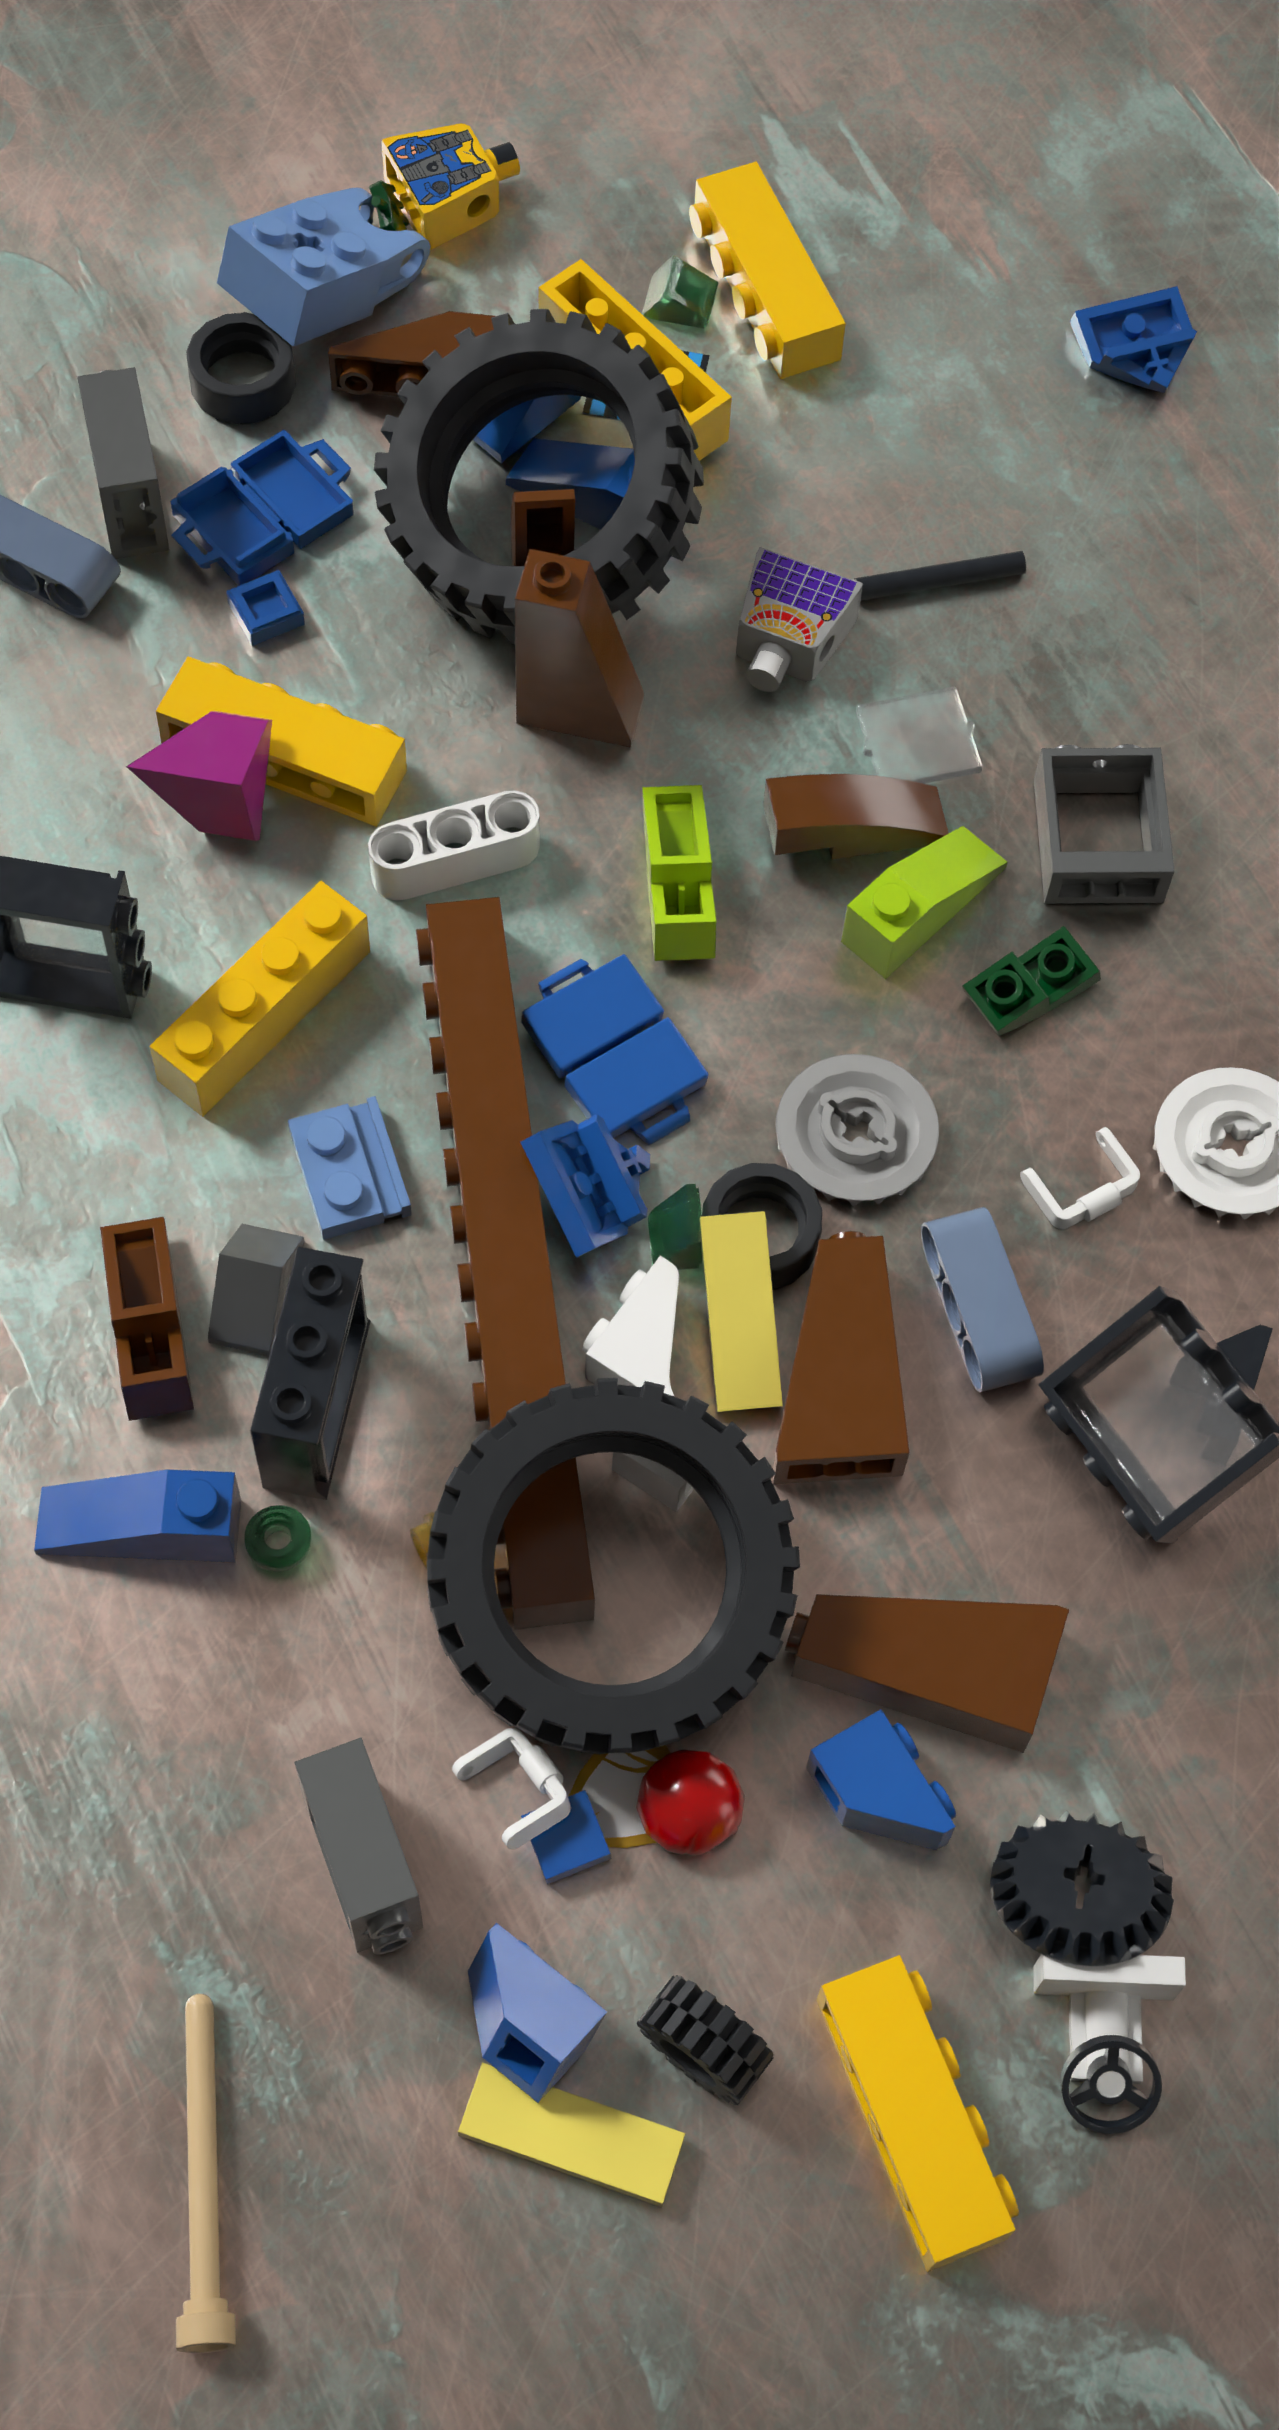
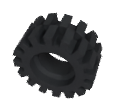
M672 1976L637 2021V2026L641 2028L640 2031L644 2037L651 2040L650 2044L657 2051L664 2053L667 2056L666 2059L675 2067H680L686 2072L685 2075L694 2082L698 2081L701 2083L703 2088L712 2095L716 2093L721 2100L727 2103L731 2102L733 2105L740 2104L774 2059V2054L771 2049L766 2047L767 2043L765 2040L753 2033L754 2029L746 2021L737 2018L734 2010L727 2005L723 2006L717 2001L716 1996L707 1990L703 1992L696 1983L689 1979L686 1981L682 1976Z

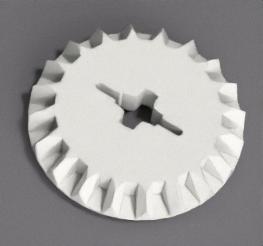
M1229 1067L1210 1069L1197 1073L1176 1086L1167 1096L1158 1113L1154 1125L1155 1139L1153 1150L1157 1151L1160 1160V1172H1166L1172 1180L1174 1192L1182 1191L1192 1199L1194 1208L1204 1205L1214 1209L1218 1217L1231 1213L1240 1214L1245 1220L1251 1215L1265 1212L1269 1216L1279 1207V1082L1256 1071ZM1226 1133H1231L1235 1140H1252L1246 1144L1243 1156L1238 1157L1233 1149H1217L1222 1146Z

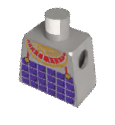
M759 547L739 620L736 654L741 659L751 662L746 673L748 682L761 691L774 692L779 688L784 675L805 682L814 680L855 625L859 614L863 583Z

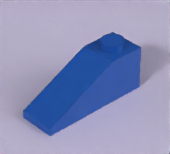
M534 438L507 475L506 485L519 492L574 489L575 518L601 530L612 518L628 490L635 465L633 448Z
M166 1469L42 1487L34 1551L36 1554L236 1563L241 1496L235 1472Z

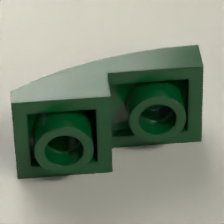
M1063 926L1019 957L1013 951L962 985L963 991L999 1036L1019 1028L1066 1003L1100 981L1101 975L1097 966L1067 928Z

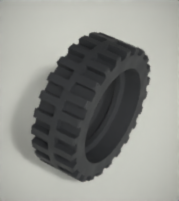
M531 309L530 322L515 324L509 313L492 317L494 330L477 337L470 327L454 335L460 345L444 358L434 350L422 361L429 372L418 385L409 380L405 381L397 393L405 404L399 417L386 415L382 425L381 433L390 443L388 453H375L374 471L387 488L375 491L377 509L390 524L385 527L384 531L391 545L404 559V564L428 593L454 619L458 621L461 617H464L475 632L488 638L493 636L495 629H500L509 642L515 644V596L524 566H501L487 563L472 553L460 541L447 512L451 480L461 456L471 441L487 424L505 411L526 401L553 395H574L595 399L608 406L625 425L633 445L635 465L628 490L612 518L589 541L564 556L590 561L611 613L614 614L620 610L625 619L628 620L641 610L634 599L650 586L659 594L670 580L663 568L671 556L680 561L684 560L691 546L683 533L685 522L699 524L702 506L693 492V487L704 485L703 467L694 453V450L699 446L695 434L665 376L659 373L651 356L640 345H636L631 349L621 330L607 323L600 334H597L591 321L585 314L570 311L566 324L556 323L549 309Z
M600 1378L591 1386L571 1389V1385L568 1383L551 1388L547 1396L529 1404L524 1400L508 1410L503 1420L489 1431L485 1429L472 1442L469 1452L458 1467H454L448 1478L438 1508L434 1513L427 1555V1593L430 1612L433 1614L439 1634L438 1639L446 1656H449L465 1686L473 1695L476 1694L494 1711L496 1717L509 1726L513 1725L535 1737V1740L553 1747L560 1746L580 1751V1753L600 1755L607 1753H633L671 1744L697 1731L706 1729L723 1718L722 1715L737 1702L744 1700L759 1684L757 1679L768 1663L775 1661L784 1643L780 1638L787 1619L794 1615L798 1595L792 1594L794 1571L800 1568L799 1546L792 1547L788 1523L794 1517L788 1499L780 1500L771 1481V1478L776 1474L766 1457L758 1460L742 1441L747 1434L733 1421L728 1426H725L706 1412L709 1404L692 1395L685 1401L663 1393L665 1385L645 1381L642 1387L618 1385V1378ZM615 1452L644 1457L665 1466L682 1477L695 1489L711 1511L720 1531L726 1560V1578L722 1602L714 1622L698 1646L680 1663L669 1670L643 1681L622 1685L592 1684L579 1681L555 1671L537 1659L517 1638L508 1624L500 1605L495 1583L494 1562L499 1533L509 1510L520 1494L535 1479L554 1466L569 1459L594 1453Z

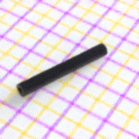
M1023 551L858 577L854 578V580L863 583L861 601L1025 574L1026 559Z

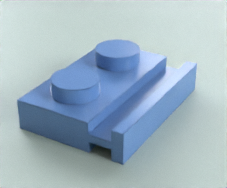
M376 1096L366 1098L367 1103L349 1107V1104H344L288 1120L291 1139L323 1240L382 1224L384 1219L402 1214L403 1218L412 1215L411 1203Z

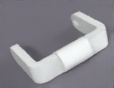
M1107 1127L1096 1132V1139L1123 1178L1114 1183L1109 1182L1077 1199L1074 1205L1062 1210L1032 1168H1028L1020 1173L1024 1186L1054 1227L1067 1229L1084 1219L1090 1222L1121 1205L1122 1198L1136 1190L1140 1171Z
M508 1728L459 1758L452 1767V1771L459 1780H467L515 1750L520 1757L519 1764L539 1791L549 1796L551 1801L504 1831L502 1840L509 1849H516L566 1818L571 1810L567 1793L561 1785L563 1782L561 1772L541 1746H532L522 1731L516 1728Z

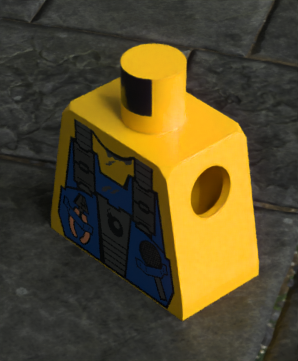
M463 123L382 139L384 179L387 184L394 185L396 192L393 194L403 203L404 208L402 211L405 217H407L413 231L420 233L429 241L430 250L494 218L499 212V181L520 174L518 156L510 142L483 150L471 127Z

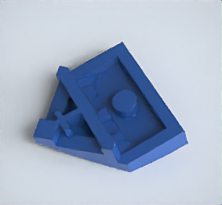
M1178 286L1077 310L1070 320L1075 337L1089 368L1165 393L1198 332L1192 328Z
M598 1114L580 1124L573 1120L537 1132L520 1142L576 1258L627 1235L629 1226L647 1217L648 1208H646L639 1194L640 1175L650 1170V1154L639 1145L627 1149L613 1139L604 1119Z

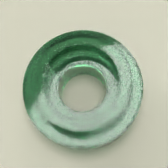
M274 1505L260 1510L250 1519L245 1529L244 1542L249 1557L256 1565L265 1570L280 1572L296 1567L306 1558L311 1547L312 1535L308 1521L299 1511L284 1505ZM275 1532H284L291 1537L289 1544L282 1549L270 1548L266 1542L269 1536Z

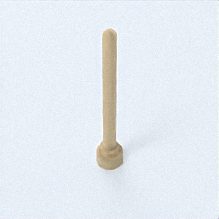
M195 1994L188 1999L185 2006L190 2300L183 2302V2315L176 2318V2350L185 2353L217 2352L236 2347L235 2314L228 2312V2300L220 2298L214 2004L209 1996Z

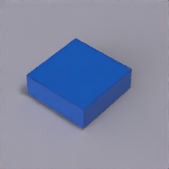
M280 570L226 591L228 604L252 646L305 625L304 612Z
M586 1790L568 1797L571 1810L566 1818L530 1840L547 1885L612 1859ZM532 1812L524 1814L521 1817L524 1818Z

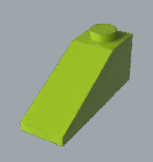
M961 826L887 868L847 905L841 943L884 979H887L1003 872L1008 862L967 828Z

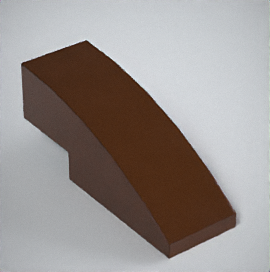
M574 489L513 493L511 505L512 566H525L530 549L562 556L574 551Z
M857 774L797 775L767 778L765 782L763 807L774 856L829 848L831 859L834 860L926 847L949 834L936 786L905 779Z
M158 1217L100 1227L120 1383L129 1421L194 1410L165 1218Z

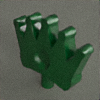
M382 180L370 185L369 189L373 197L371 204L377 210L379 228L387 231L407 230L406 226L409 225V221L401 211L404 208L403 203L393 194L396 192L394 185L384 183Z

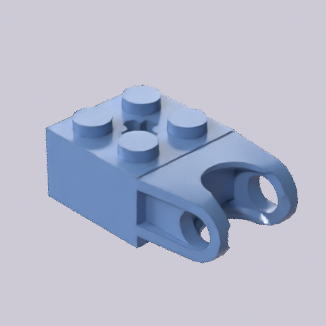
M349 188L308 197L229 226L217 284L294 347L371 316L376 304L407 287L417 278L427 262L430 253V243L416 231H387L373 226L375 207L371 204L372 195L362 188ZM412 253L407 263L401 267L404 258Z

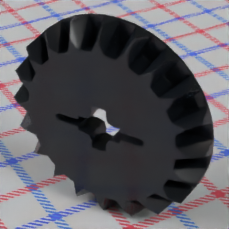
M1066 1810L1056 1821H1051L1039 1815L1030 1828L1018 1825L1009 1842H1001L996 1860L993 1862L990 1878V1890L994 1906L1007 1928L1033 1950L1049 1958L1074 1965L1106 1966L1133 1959L1144 1953L1159 1940L1167 1928L1174 1899H1172V1877L1164 1872L1162 1855L1153 1854L1148 1851L1145 1836L1131 1838L1126 1835L1122 1822L1112 1827L1099 1824L1095 1812L1086 1821L1075 1820ZM1082 1867H1087V1877L1090 1878L1091 1887L1089 1888V1893H1085L1082 1909L1076 1908L1078 1891L1075 1890V1880L1077 1876H1080Z

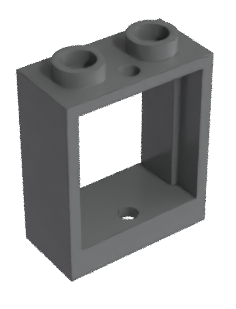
M135 367L120 370H104L95 374L77 376L111 554L115 559L169 551L158 478Z
M1133 744L1119 745L1114 748H1081L1076 745L1042 748L1034 777V792L1044 904L1164 903L1174 875V863L1161 748H1141ZM1056 793H1138L1144 851L1062 852Z
M362 1737L295 1761L294 1764L303 1799L357 1953L372 1948L375 1955L385 1954L409 1944L414 1939L412 1932L423 1928L419 1895Z

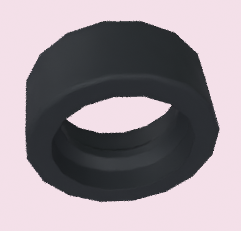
M247 312L224 314L206 322L193 334L186 350L192 396L203 411L217 420L233 424L258 423L276 415L291 400L296 387L292 345L254 314ZM250 352L263 355L275 365V368L265 378L251 384L233 385L220 382L208 373L209 368L218 359L232 353Z
M749 1163L729 1170L712 1185L703 1203L702 1217L726 1215L729 1208L735 1203L749 1198H769L784 1204L796 1216L798 1236L789 1250L769 1256L772 1290L792 1284L810 1268L817 1252L819 1239L821 1238L822 1207L814 1189L798 1173L777 1164Z

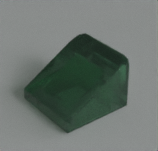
M673 255L652 275L642 315L653 320L704 329L709 323L719 282Z
M696 1184L684 1185L649 1213L648 1229L652 1266L660 1256L673 1263L678 1270L699 1268V1264H702L703 1250L700 1227L702 1212L699 1188H696Z

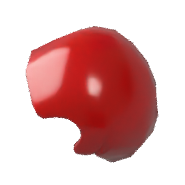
M683 1749L667 1754L650 1767L641 1780L636 1809L646 1834L668 1852L693 1856L712 1851L737 1832L742 1821L745 1794L735 1771L718 1757L707 1751Z

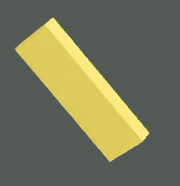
M765 1211L700 1217L717 1412L783 1406Z
M483 2062L458 2130V2136L659 2207L663 2206L685 2138V2133L554 2087L537 2103L495 2067Z

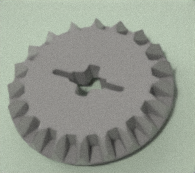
M839 1055L829 1057L809 1066L789 1084L779 1103L775 1128L778 1151L782 1152L788 1169L798 1173L811 1187L822 1192L828 1201L834 1198L845 1199L853 1207L861 1201L874 1200L879 1205L886 1197L898 1193L902 1196L907 1188L916 1180L921 1181L931 1161H933L939 1139L938 1115L932 1099L922 1084L902 1067L888 1060L870 1055ZM863 1121L869 1125L867 1137L870 1140L867 1141L862 1137H857L850 1142L845 1139L847 1128L844 1124L845 1122L856 1126Z

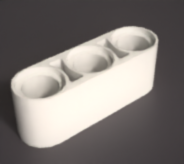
M515 790L504 791L382 825L371 834L368 842L372 885L376 892L384 898L395 901L406 900L522 868L530 864L537 857L540 848L539 807L534 799L526 793ZM510 827L522 829L519 832L512 833L503 831ZM450 843H460L465 845L461 848L453 849L445 847ZM392 859L407 860L402 864L393 865L386 863Z

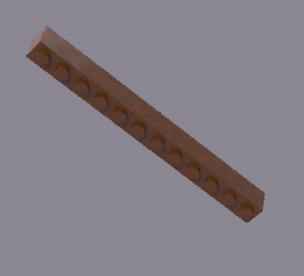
M500 897L426 904L427 928L416 929L419 965H431L433 982L422 983L426 1020L438 1019L440 1036L429 1037L433 1075L445 1073L447 1092L436 1093L440 1130L452 1129L454 1148L443 1149L447 1187L459 1186L461 1205L450 1206L454 1244L466 1243L469 1262L457 1264L461 1303L474 1302L476 1322L464 1323L468 1362L481 1361L483 1382L472 1383L476 1422L488 1421L489 1430L506 1417L508 1410L524 1400L527 1404L547 1396L551 1388L566 1384L538 1178L520 1143L532 1136ZM576 1458L554 1466L535 1479L512 1505L500 1530L497 1545L504 1544L507 1568L495 1569V1582L501 1608H512L514 1630L594 1620L595 1595Z

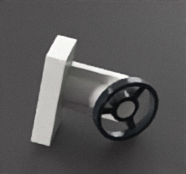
M1041 1954L1033 1966L1034 1994L1069 1996L1070 2055L1064 2063L1060 2077L1061 2093L1068 2112L1085 2128L1104 2134L1123 2133L1140 2126L1153 2114L1162 2093V2080L1157 2063L1152 2054L1142 2045L1141 1999L1174 2000L1186 1986L1185 1957L1138 1955L1133 1959L1117 1964L1083 1966L1061 1962ZM1142 2059L1150 2067L1153 2076L1149 2097H1146L1133 2085L1143 2082ZM1070 2081L1083 2082L1069 2094ZM1093 2098L1105 2104H1116L1126 2099L1140 2109L1123 2119L1106 2121L1086 2115L1077 2106Z

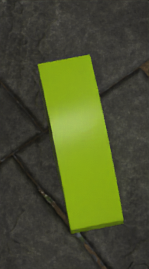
M702 785L642 787L646 867L654 961L713 959L716 956L717 921L711 882L712 859Z

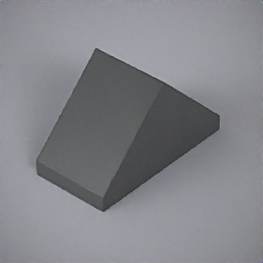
M243 1223L240 1225L219 1253L208 1331L209 1343L270 1356L298 1247L304 1246L303 1236Z

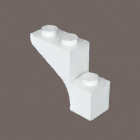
M660 1256L647 1273L638 1270L626 1284L619 1300L623 1305L609 1322L602 1318L590 1331L582 1348L586 1352L585 1378L595 1384L596 1380L600 1378H618V1385L642 1387L645 1381L665 1385L663 1393L674 1396L669 1374L679 1272L673 1263ZM613 1452L612 1470L676 1513L694 1489L682 1477L657 1462L636 1455Z

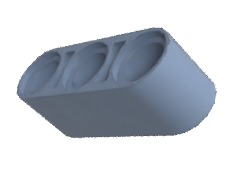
M0 495V580L76 618H86L120 576L121 568L117 560L110 552L96 542Z
M981 1207L924 1222L921 1225V1236L925 1256L975 1389L978 1392H984L1042 1376L1044 1362L1041 1346L996 1225L988 1209Z

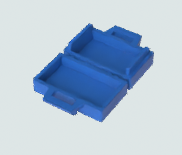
M282 430L232 461L231 469L228 470L226 467H220L178 493L170 503L172 515L181 526L171 536L200 568H211V564L217 562L232 580L240 586L252 581L294 554V543L301 549L354 515L353 500L339 486L342 481L345 482L349 477L351 467L324 439L301 447L286 430ZM316 453L334 473L329 476L311 456ZM190 533L205 549L207 554L204 555L186 535Z
M625 954L596 970H592L589 967V963L585 960L579 959L538 982L543 1000L522 1011L521 1023L558 1078L566 1077L564 1086L586 1119L598 1114L604 1119L612 1138L631 1129L648 1146L690 1122L689 1109L685 1105L683 1098L706 1085L709 1074L669 1017L662 1020L664 1014L663 1007ZM579 973L583 976L555 993L551 990ZM670 1105L673 1106L676 1111L674 1114L646 1129L642 1123L644 1120Z

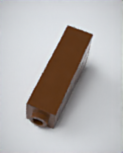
M530 549L515 596L516 724L631 748L644 702V691L591 562Z
M857 1231L840 1232L832 1235L829 1239H819L775 1452L773 1470L776 1474L772 1477L773 1485L903 1476L910 1452L883 1236L866 1237L865 1234Z
M816 1594L809 1616L799 1612L796 1613L785 1651L797 1654L792 1677L1024 1753L1035 1729L1069 1609L1058 1605Z

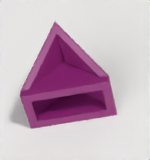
M211 711L126 767L199 832L258 841L260 840L272 720Z

